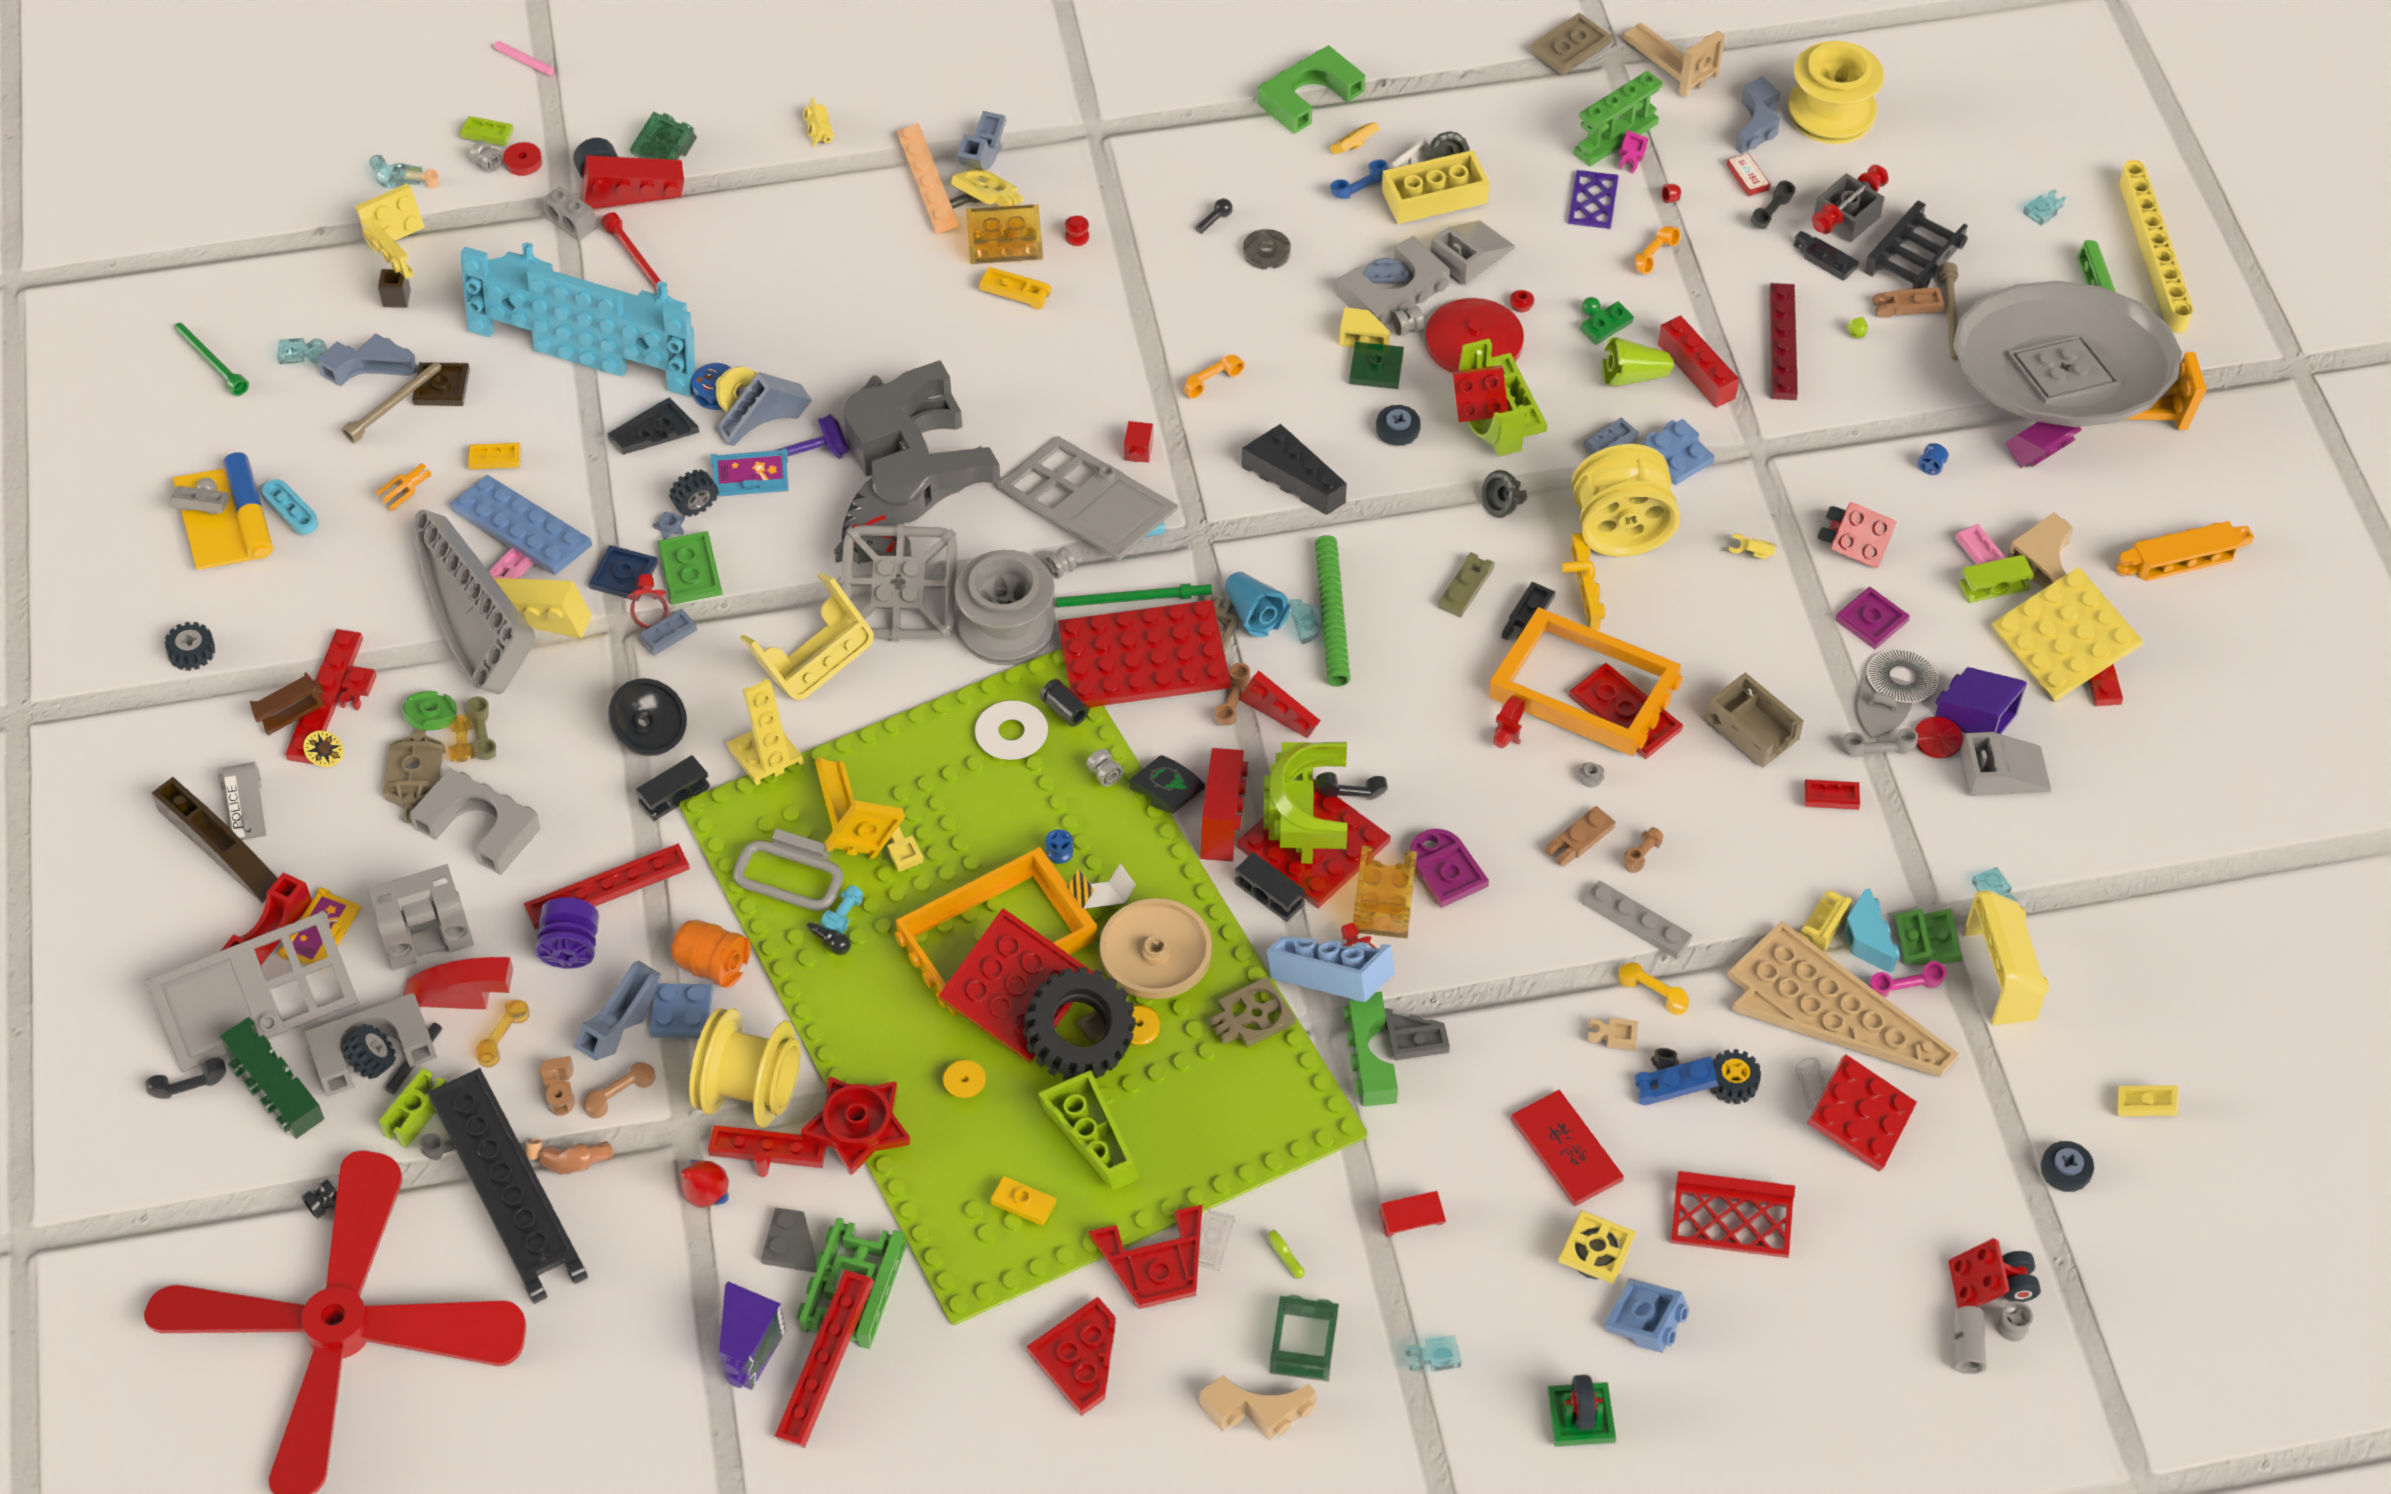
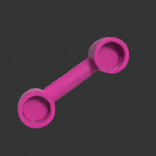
M1932 961L1926 964L1922 974L1892 979L1885 972H1877L1872 976L1869 986L1885 998L1889 995L1890 991L1924 985L1927 988H1935L1944 981L1947 971L1942 963Z

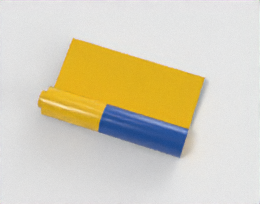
M234 452L227 455L223 460L224 468L172 477L175 490L177 486L196 488L200 479L211 478L217 485V491L229 493V502L222 514H209L200 510L187 511L180 509L196 570L262 559L273 551L272 540L249 458L244 453Z

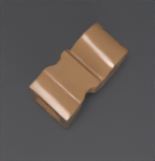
M571 1056L542 1060V1066L539 1069L541 1081L546 1090L549 1109L557 1116L568 1114L575 1104L571 1084L565 1081L571 1078L574 1071Z

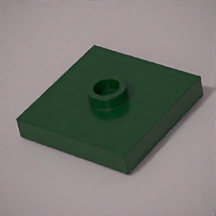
M1355 342L1349 384L1399 389L1404 347Z

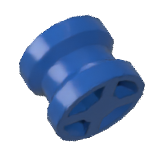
M1930 443L1925 447L1923 454L1918 459V467L1926 474L1938 475L1943 468V464L1947 462L1949 453L1942 445Z
M1057 829L1051 831L1046 836V855L1049 860L1055 864L1068 862L1073 856V839L1071 834L1065 830Z

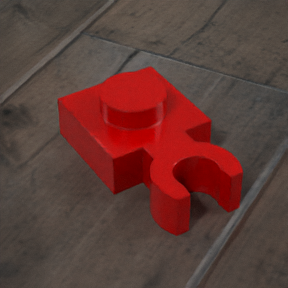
M349 666L341 685L343 691L339 697L341 708H345L347 702L353 701L354 710L360 709V696H369L377 675L374 669Z

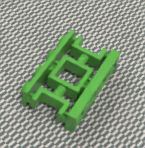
M1645 71L1581 111L1579 118L1583 122H1581L1580 126L1588 134L1586 139L1574 147V155L1591 167L1621 147L1627 130L1642 135L1656 126L1659 117L1654 114L1657 108L1650 103V96L1662 88L1663 82L1649 71Z
M837 1217L834 1227L830 1226L828 1228L826 1249L824 1252L820 1251L816 1262L818 1270L815 1277L809 1279L807 1285L808 1297L806 1302H802L799 1306L797 1320H800L803 1332L808 1333L809 1329H811L813 1333L818 1334L828 1308L818 1306L823 1291L825 1299H833L842 1270L866 1275L875 1282L865 1303V1310L860 1324L858 1321L849 1342L855 1340L858 1341L859 1347L870 1349L907 1247L905 1233L893 1230L892 1235H890L888 1231L883 1230L879 1242H873L854 1237L856 1233L855 1223L849 1222V1224H845L843 1218ZM842 1240L844 1248L856 1251L853 1259L837 1255ZM867 1254L884 1257L879 1272H877L876 1264L865 1262Z

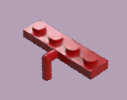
M713 1125L708 1146L709 1156L754 1161L757 1175L761 1178L768 1175L770 1163L823 1168L827 1146L803 1139L799 1134Z

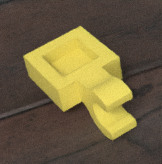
M1734 533L1732 536L1741 541L1740 547H1729V551L1732 553H1740L1747 549L1753 551L1752 556L1767 559L1768 555L1773 556L1777 547L1775 543L1748 538L1741 533Z
M898 826L889 839L891 844L887 845V850L898 872L923 863L924 859L913 836L904 838Z

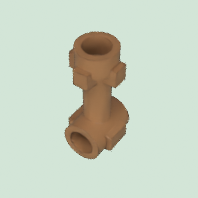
M1651 827L1648 831L1645 830L1641 835L1643 842L1638 847H1632L1627 850L1624 855L1627 871L1631 873L1639 872L1644 867V856L1653 846L1660 847L1663 841V834L1659 829Z

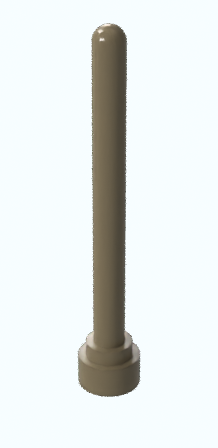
M1948 262L1938 267V277L1945 288L1951 359L1958 360L1953 347L1958 325L1954 283L1958 278V267L1956 264Z
M438 362L431 364L361 420L348 422L342 427L344 435L355 444L363 437L364 429L441 370V365Z

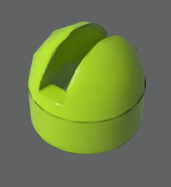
M1863 317L1855 318L1846 325L1850 335L1854 338H1862L1868 331V325Z

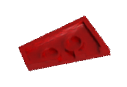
M1259 670L1239 697L1240 701L1305 738L1312 734L1321 721Z

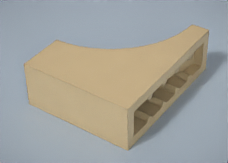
M2053 512L2011 542L2007 558L2024 554L2034 573L2032 580L2045 589L2066 575L2061 565L2059 553L2069 543L2073 527L2065 519H2062Z

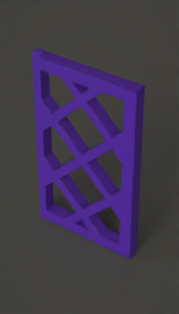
M1576 170L1568 224L1611 229L1619 175ZM1580 177L1589 178L1591 182L1582 185ZM1604 180L1613 181V186L1607 188L1601 182ZM1597 185L1602 192L1594 196L1587 189ZM1583 193L1589 199L1579 203L1577 195ZM1608 196L1611 199L1610 204L1604 206L1599 199ZM1594 203L1599 210L1591 214L1585 207ZM1580 210L1586 217L1583 219L1574 218V214ZM1604 213L1608 216L1607 222L1596 219V217Z

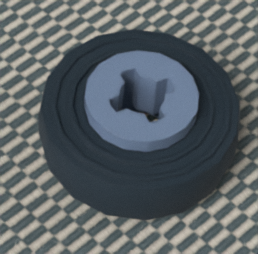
M1404 405L1388 406L1379 412L1376 419V432L1378 436L1387 444L1394 446L1412 443L1418 437L1421 430L1420 417L1417 412Z
M2059 1141L2052 1144L2045 1150L2040 1163L2041 1174L2045 1181L2053 1188L2063 1192H2075L2083 1189L2090 1182L2094 1172V1161L2089 1151L2082 1145L2072 1141Z

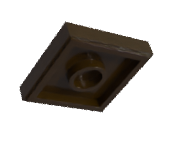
M419 362L417 375L435 362ZM439 363L441 370L413 393L412 401L414 405L464 406L470 372L469 363Z

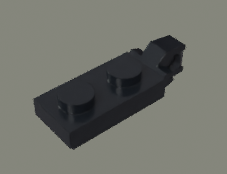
M1800 231L1795 236L1793 246L1801 250V253L1805 255L1804 259L1844 281L1858 268V260L1817 237L1812 238L1810 234Z

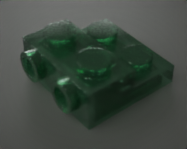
M653 111L629 151L632 155L639 158L678 160L681 155L686 157L697 136L693 132L694 128L688 123L682 122L680 124L666 113L661 115Z

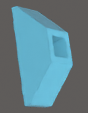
M1870 888L1865 889L1847 918L1844 935L1854 956L1888 973L1894 972L1896 962L1900 958L1898 946L1892 943L1889 924L1882 919L1879 900L1873 897Z

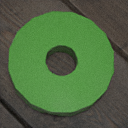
M420 691L409 696L407 702H404L403 716L410 726L427 731L441 730L455 722L457 705L449 695L444 694L443 697L438 695L436 691Z

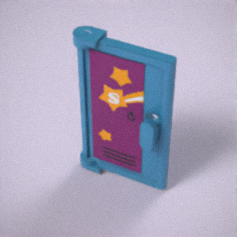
M787 448L763 452L725 455L711 454L710 461L713 468L714 482L719 491V495H716V497L789 491L787 473L789 453Z

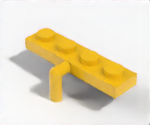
M1575 533L1572 534L1570 548L1573 562H1563L1561 564L1562 572H1576L1588 627L1600 630L1601 619H1605V607L1603 603H1599L1598 599L1600 598L1599 583L1594 582L1595 566L1589 560L1591 555L1590 547L1585 543L1583 534Z

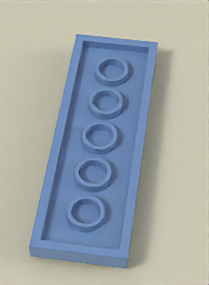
M488 474L450 503L453 512L510 548L515 549V551L520 552L523 556L528 557L529 560L553 575H556L592 546L591 539Z

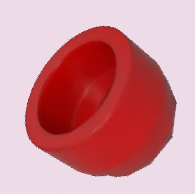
M1677 184L1663 185L1662 199L1665 203H1674L1680 199L1682 191Z

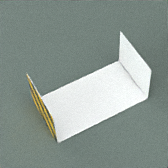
M1119 864L1109 882L1093 884L1088 882L1078 868L1068 885V889L1084 909L1123 904L1127 901L1136 884L1123 866Z

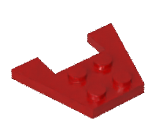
M1203 1204L1174 1211L1180 1238L1124 1251L1117 1225L1089 1231V1237L1138 1309L1196 1296Z

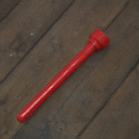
M615 212L606 214L601 220L602 227L607 233L617 237L657 290L656 284L661 282V280L622 229L623 222Z

